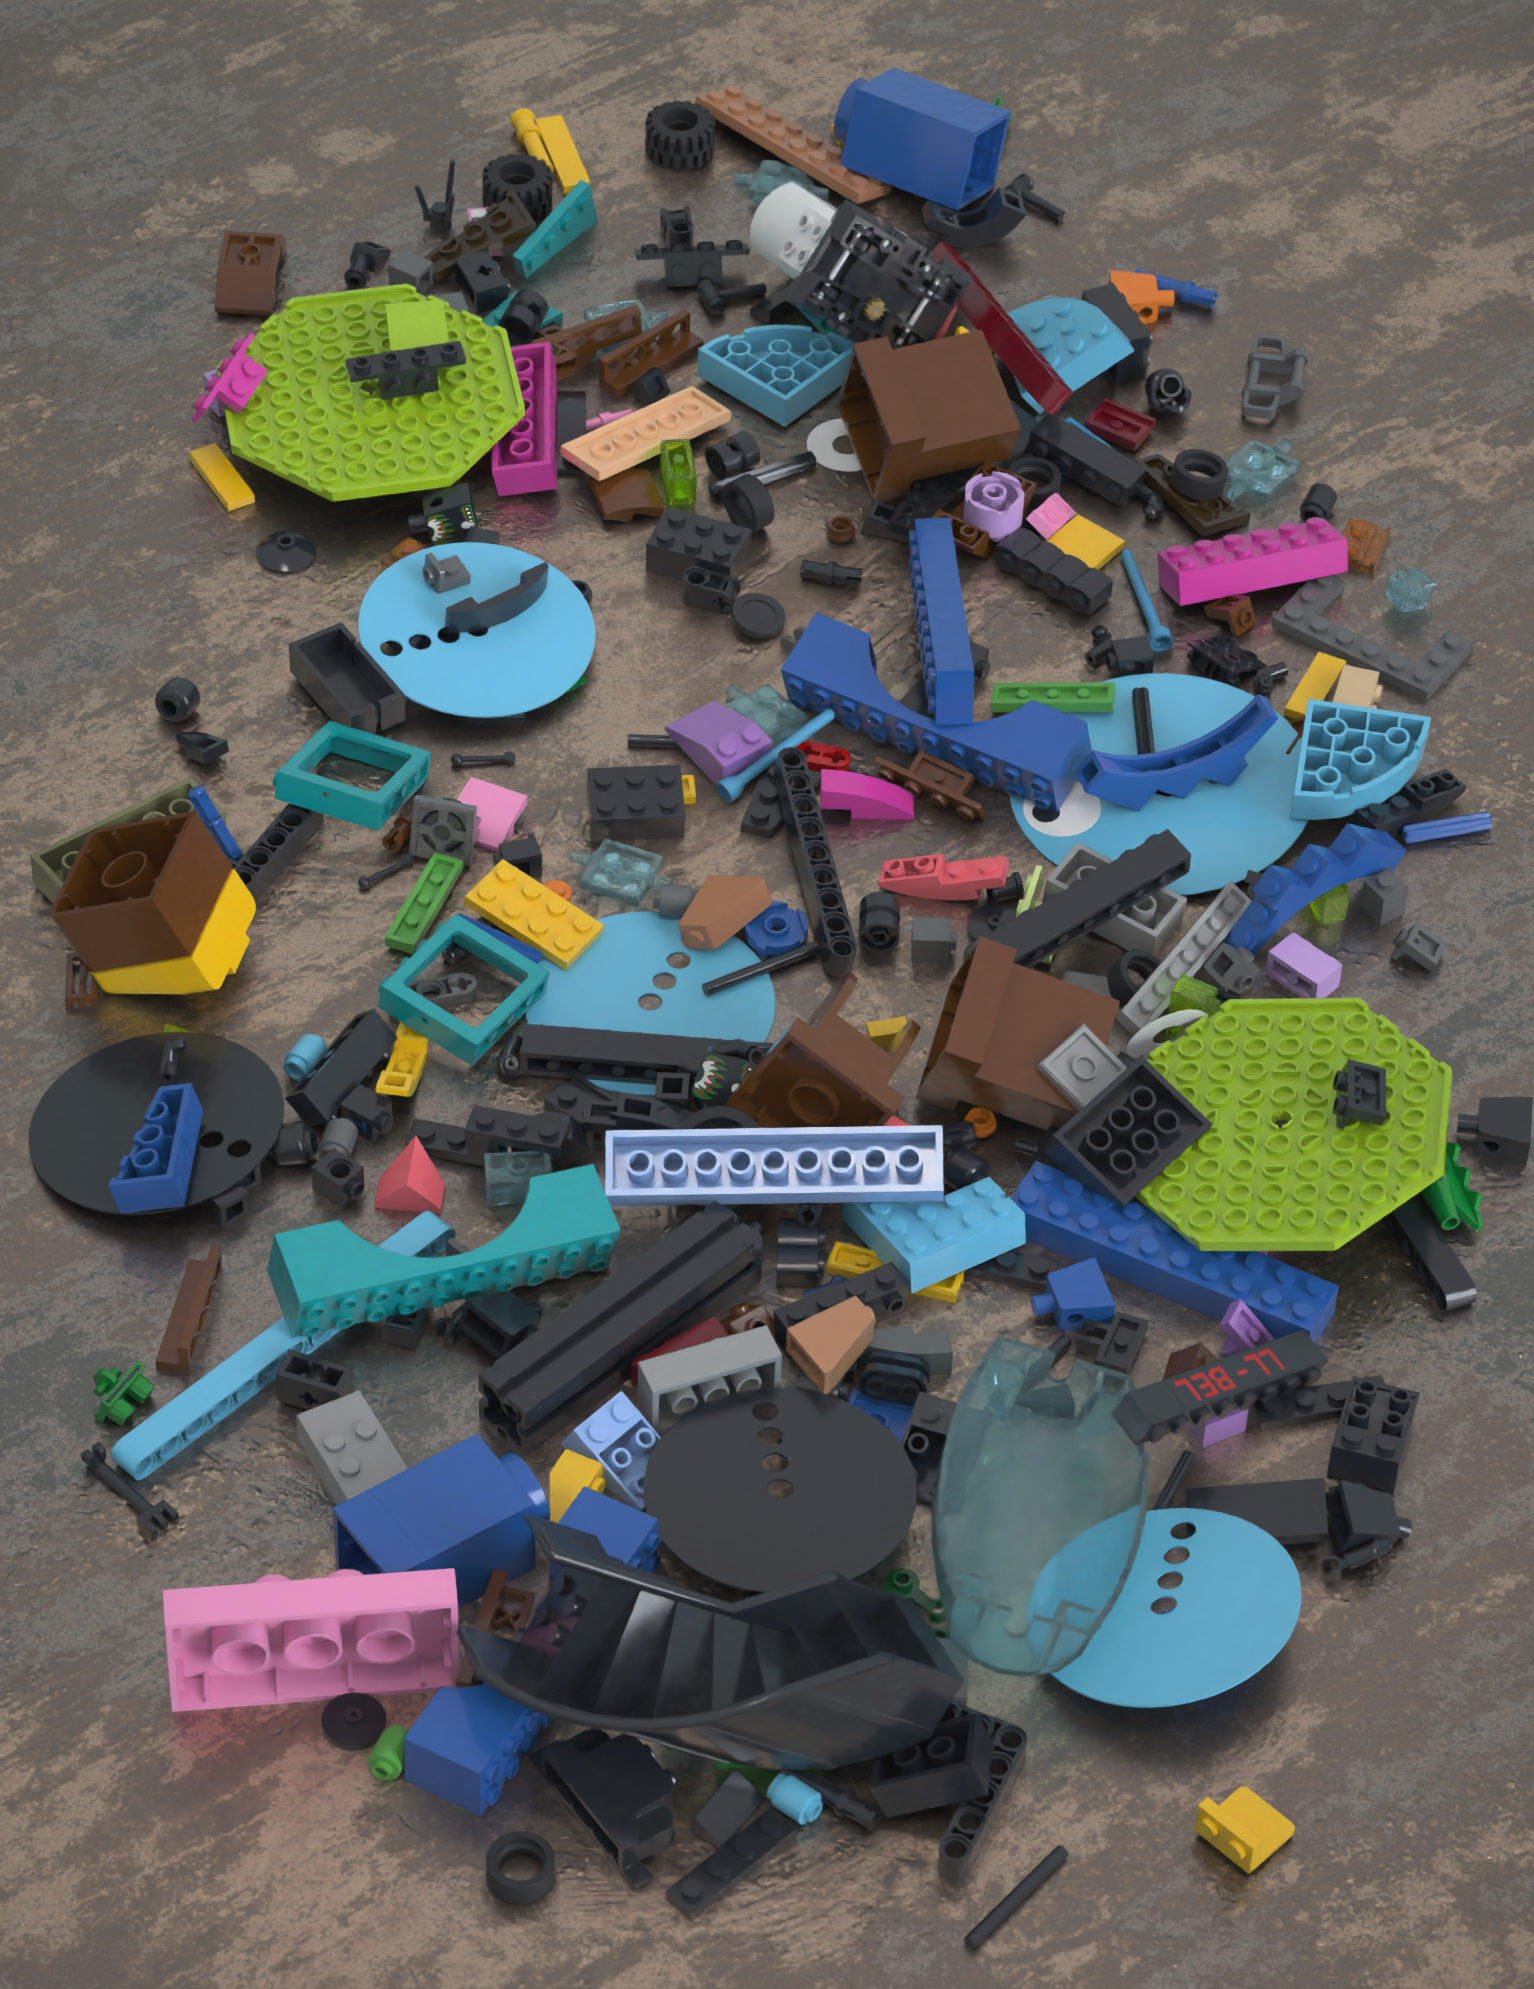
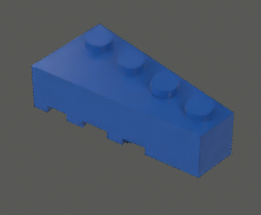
M191 1083L159 1087L144 1116L145 1125L140 1131H136L132 1139L134 1144L129 1155L123 1156L119 1164L121 1169L119 1175L112 1177L108 1185L120 1214L185 1205L203 1109Z

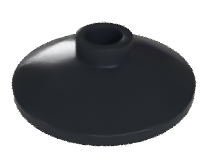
M280 531L272 533L260 541L256 549V556L260 565L265 569L279 574H292L308 568L314 562L316 547L314 542L304 534L294 531Z

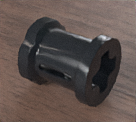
M1013 872L1010 877H1007L1005 887L986 889L990 904H998L1000 900L1011 898L1023 900L1024 887L1018 872Z

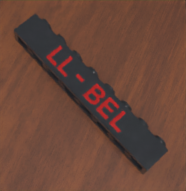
M1303 1329L1130 1391L1113 1410L1111 1415L1135 1446L1148 1441L1156 1443L1165 1435L1170 1433L1174 1435L1180 1434L1191 1425L1195 1424L1199 1427L1210 1420V1418L1216 1416L1219 1419L1223 1418L1237 1408L1245 1410L1256 1401L1266 1402L1281 1392L1288 1394L1302 1384L1306 1387L1310 1386L1321 1377L1320 1370L1328 1362V1359Z

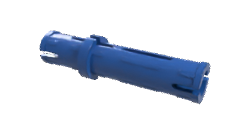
M1137 268L1135 273L1153 274L1156 276L1158 290H1174V297L1181 299L1183 303L1193 302L1213 309L1217 299L1213 298L1218 297V292L1215 290L1212 291L1195 286V283L1192 281L1185 283L1144 271L1140 268Z

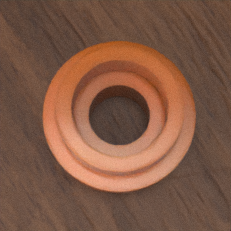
M973 1108L964 1118V1121L975 1124L977 1138L988 1137L996 1130V1119L993 1113L985 1108Z

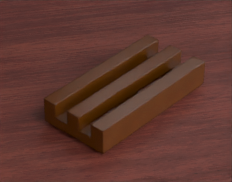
M67 953L65 1007L72 1008V1003H78L79 1008H84L85 1003H91V1007H98L99 984L92 976L91 994H86L87 967L77 953ZM74 961H80L79 994H73Z

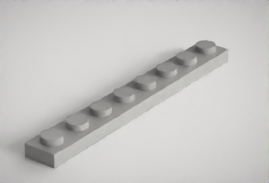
M1232 881L1220 891L1115 1016L1133 1036L1140 1029L1158 1019L1231 931L1252 902Z

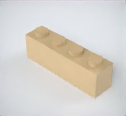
M1344 665L1333 702L1377 709V706L1373 704L1374 702L1380 703L1383 685H1378L1380 672Z

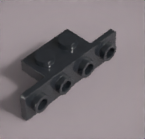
M728 240L726 245H714L712 241L698 242L697 246L686 247V243H671L669 248H658L656 244L641 245V249H635L634 254L636 260L664 259L665 286L675 287L695 286L706 279L713 280L715 284H723L722 256L749 255L750 250L747 244H743L742 240Z
M460 341L359 356L345 360L350 382L378 379L381 400L439 391L438 369L466 364V356Z

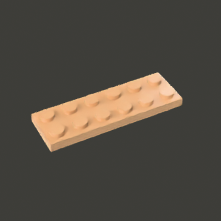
M690 386L561 445L560 455L596 480L602 481L731 421V411L697 388Z

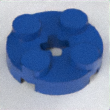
M773 901L767 909L745 925V938L748 944L755 949V953L759 957L777 956L805 945L808 937V919L800 909L797 908L796 912L788 908V903ZM773 926H777L780 931H773L771 929Z

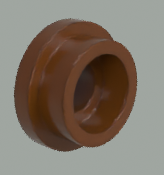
M835 516L826 525L825 533L830 540L844 543L850 541L855 536V526L848 517Z

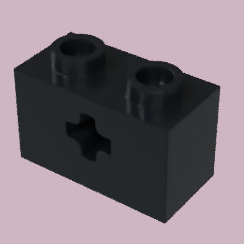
M487 250L455 258V281L476 314L495 310L508 298V294L511 293L510 281L507 277H503L498 262L491 258Z
M289 1349L276 1372L277 1400L310 1410L354 1393L353 1368Z

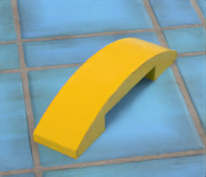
M400 1021L395 1034L398 1038L394 1042V1050L386 1071L382 1070L376 1085V1093L411 1097L419 1083L430 1040Z

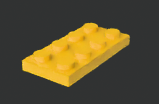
M504 859L464 898V905L519 941L540 950L542 956L565 971L596 941L604 930V924Z

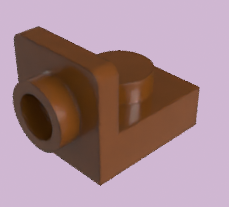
M1232 595L1217 598L1204 606L1207 617L1228 621L1234 636H1240L1256 624L1249 596Z

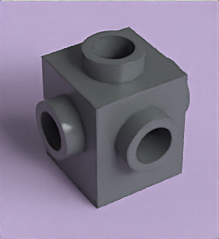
M1222 943L1203 965L1206 971L1213 977L1212 981L1218 988L1225 992L1231 990L1242 994L1251 987L1255 977L1261 972L1260 968L1253 962L1255 956L1243 946L1237 949L1226 943Z

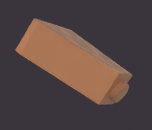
M708 875L677 924L687 949L715 950L767 909L773 900L764 877Z
M855 1295L787 1328L786 1351L822 1394L826 1395L831 1392L873 1341L874 1324L876 1323L874 1312L869 1306H864Z

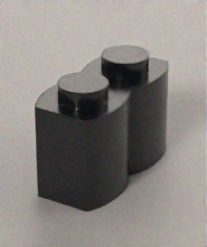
M778 1218L776 1285L817 1286V1276H824V1256L818 1255V1249L824 1250L825 1230L818 1229L819 1219L813 1226H808L809 1220H807L804 1226L797 1218Z

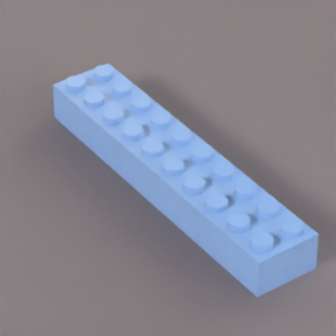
M942 1125L611 1130L606 1131L605 1195L610 1206L706 1205L714 1200L720 1204L944 1201Z

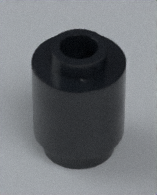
M1316 483L1311 486L1300 506V518L1303 522H1307L1308 519L1314 517L1327 520L1337 501V494L1331 486L1322 483Z

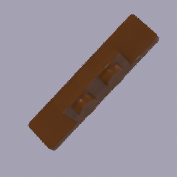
M921 750L908 770L879 756H875L873 763L877 775L882 780L890 783L895 781L902 784L907 791L917 796L921 793L929 797L939 807L946 808V806H949L967 820H973L974 818L983 822L986 816L982 805L965 797L975 781L973 774Z

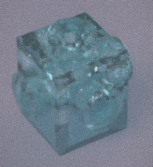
M1414 567L1397 570L1390 576L1387 582L1388 588L1384 597L1393 603L1392 606L1401 612L1408 613L1409 611L1426 609L1437 582L1425 575L1423 571Z

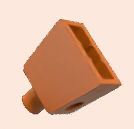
M1110 270L1109 284L1114 283L1119 292L1125 295L1127 303L1132 310L1138 313L1139 319L1143 324L1155 323L1157 321L1158 307H1174V290H1158L1156 276L1153 274Z

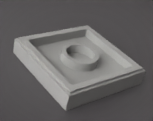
M1083 1024L1038 1065L1037 1069L1080 1111L1126 1070L1127 1067Z

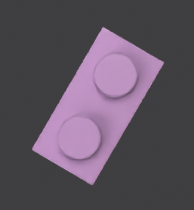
M1294 932L1268 952L1266 974L1301 998H1326L1340 985L1342 964Z

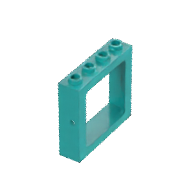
M329 721L321 730H317L315 735L307 743L305 742L295 755H291L284 766L276 770L273 778V785L276 786L275 799L378 831L428 780L431 752ZM329 752L396 773L377 792H370L309 772Z
M454 914L447 922H441L436 928L434 935L429 940L424 939L410 958H404L399 964L397 971L391 977L386 976L381 981L378 987L380 996L377 1007L473 1066L545 994L550 971L458 914ZM452 942H455L521 983L478 1027L469 1026L407 987Z

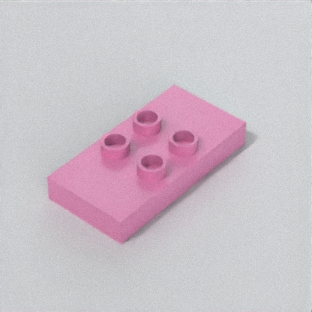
M454 1568L364 1575L356 1570L343 1569L329 1574L326 1578L291 1580L282 1575H267L251 1584L163 1590L172 1712L333 1700L346 1693L385 1696L437 1692L441 1686L456 1687V1680L459 1674V1638L456 1633L458 1630V1601Z

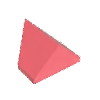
M417 1135L379 1178L374 1203L375 1208L416 1212L431 1211L432 1213L441 1214L445 1184Z

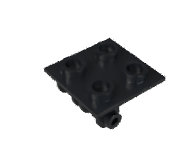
M1226 635L1187 642V645L1192 648L1187 654L1191 665L1203 671L1206 675L1210 674L1212 679L1235 688L1240 683L1239 673L1258 670L1267 666L1257 659L1258 656L1255 653L1243 650L1235 645V641L1231 637Z

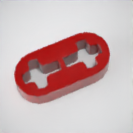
M802 742L795 747L800 749L805 756H808L806 760L809 770L821 772V769L850 771V754L843 748L813 742Z

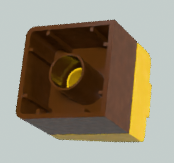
M191 811L103 827L91 832L86 837L50 909V915L104 992L109 994L186 995L217 990L221 987L226 975L235 974L250 942L246 932L254 917L256 904L253 896L235 869H232L233 866L197 812Z

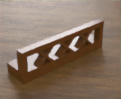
M636 304L533 340L529 344L550 342L557 365L642 334L641 310Z
M685 309L599 358V386L617 399H620L632 391L631 387L635 386L634 382L651 367H660L662 373L698 353V349L704 345V341L690 331V312ZM680 324V329L672 333L676 326ZM659 336L656 343L651 346L655 338ZM638 348V350L636 351L635 355L630 358V356L632 355L633 351ZM617 360L613 368L609 370V364Z
M211 1245L206 1261L189 1259L156 1358V1370L190 1375L223 1274L221 1246Z
M493 1569L474 1629L494 1635L495 1631L508 1625L514 1633L508 1639L514 1641L518 1629H525L535 1600V1592L507 1587V1572ZM505 1599L524 1602L522 1609L508 1614L503 1607ZM464 1656L456 1680V1687H471L484 1684L485 1682L475 1676Z

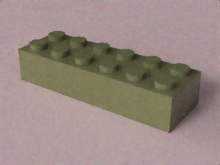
M190 776L31 854L33 883L54 903L86 837L91 832L103 827L196 811L187 795L192 788L199 785ZM210 797L217 811L221 815L224 823L226 824L225 812Z

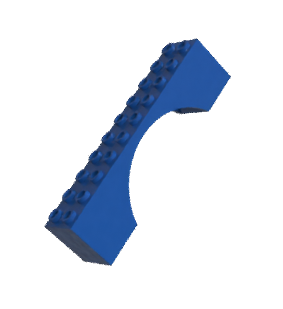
M817 612L781 668L788 700L796 708H806L816 712L818 715L826 709H832L835 713L833 720L842 723L852 731L859 730L867 733L878 742H889L905 753L913 752L918 754L920 750L973 774L974 778L978 779L985 786H995L1005 790L1012 797L1025 798L1041 809L1049 808L1056 812L1059 811L1078 779L1075 774L1076 769L1092 752L1086 721L1034 700L1029 701L1011 713L994 719L973 722V724L936 725L935 719L908 709L892 697L883 687L876 675L877 664L869 633Z
M584 1486L558 1523L596 1535L608 1556L621 1559L626 1565L655 1573L660 1564V1557L657 1556L661 1536L657 1534L658 1519ZM549 1561V1578L553 1582L555 1576L561 1572L564 1566ZM487 1684L471 1687L441 1686L404 1737L405 1781L481 1816L488 1805L493 1806L501 1793V1787L506 1779H512L515 1776L520 1759L525 1752L530 1753L537 1742L538 1733L543 1726L548 1727L553 1718L533 1711L509 1699Z

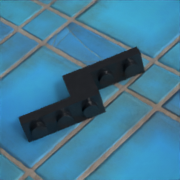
M474 1105L465 1128L415 1118L405 1141V1147L417 1135L428 1156L501 1169L509 1147L561 1156L570 1133V1123Z

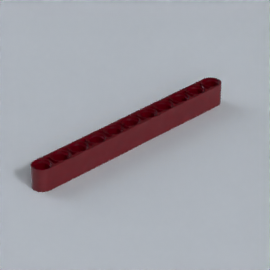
M940 240L932 249L934 255L931 259L939 262L945 258L971 274L970 283L959 299L957 306L977 330L982 329L987 343L1032 398L1045 411L1055 415L1073 394V391L960 255L948 244Z

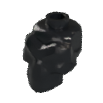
M1162 368L1152 372L1147 377L1145 392L1148 405L1154 411L1177 414L1187 409L1192 398L1191 390L1185 386L1182 376L1177 371L1170 368Z

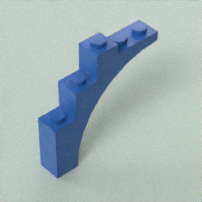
M1258 694L1238 714L1198 739L1175 748L1140 755H1113L1093 750L1076 769L1075 774L1085 793L1140 811L1157 790L1184 799L1203 777L1230 786L1248 766L1244 758L1245 755L1278 720V716L1267 697Z
M1347 823L1330 848L1308 844L1291 869L1270 865L1252 889L1257 895L1223 942L1237 949L1243 946L1255 956L1285 922L1313 900L1349 881L1373 876L1388 868L1393 871L1407 851L1387 832Z

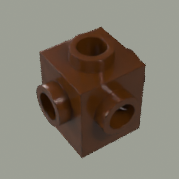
M748 1302L738 1304L729 1310L731 1315L719 1321L732 1335L767 1325L772 1336H776L772 1327V1316L763 1305H749Z

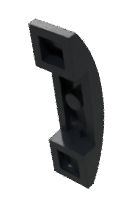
M557 390V474H586V472L560 455L561 445L586 434L585 391Z
M544 562L522 572L520 585L479 604L472 597H469L447 607L444 629L448 633L478 631L502 624L518 616L532 606L543 594L547 587L549 565Z

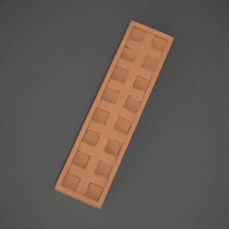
M727 86L723 89L709 91L708 93L696 96L695 104L698 103L702 105V108H707L715 119L856 204L891 194L894 186L840 165L843 155L841 148L832 146L823 141L821 136L806 131L801 124L791 122L783 117L781 112L771 110L763 105L761 100L751 98L743 93L739 87Z

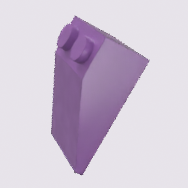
M715 701L665 726V731L714 784L725 776H737L772 750L773 741L755 721Z

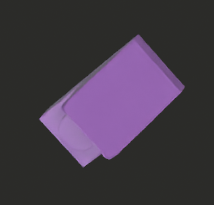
M1241 1299L1231 1302L1219 1324L1220 1328L1228 1336L1220 1352L1223 1357H1228L1275 1340Z

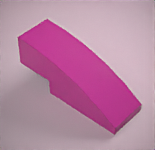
M821 769L820 809L851 810V818L913 820V793L875 777L847 771Z

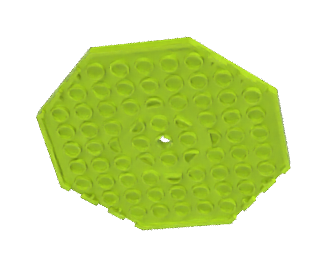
M407 283L291 298L279 315L273 314L260 326V332L255 335L244 354L267 369V373L239 414L223 403L232 453L332 502L450 487L525 416V406L507 331L498 325L494 328L482 323V318L465 310L458 312L449 308V303L444 301L449 342H461L466 356V364L438 369L439 391L381 400L378 379L350 382L345 360L390 352L385 304L441 299L431 294L428 297L416 292L415 287ZM224 359L216 366L217 369L219 368V366L221 365V363L224 361ZM217 371V376L220 377L221 373ZM374 389L375 391L373 392V395H370V392H366L365 390Z
M1361 998L1229 999L1219 1006V1012L1208 1019L1205 1016L1184 1029L1185 1034L1173 1043L1168 1040L1148 1054L1149 1059L1147 1061L1213 1125L1135 1197L1200 1251H1336L1444 1175L1453 1079L1452 1068L1443 1061L1441 1063L1430 1056L1429 1050L1413 1038L1408 1039L1399 1032V1027L1382 1014L1378 1016L1372 1012L1368 1004ZM1348 1059L1386 1069V1119L1382 1126L1349 1118L1344 1129L1336 1127V1114H1333L1336 1090H1333V1080L1338 1070L1342 1071ZM1282 1119L1289 1121L1283 1124L1282 1128L1275 1124L1278 1120Z

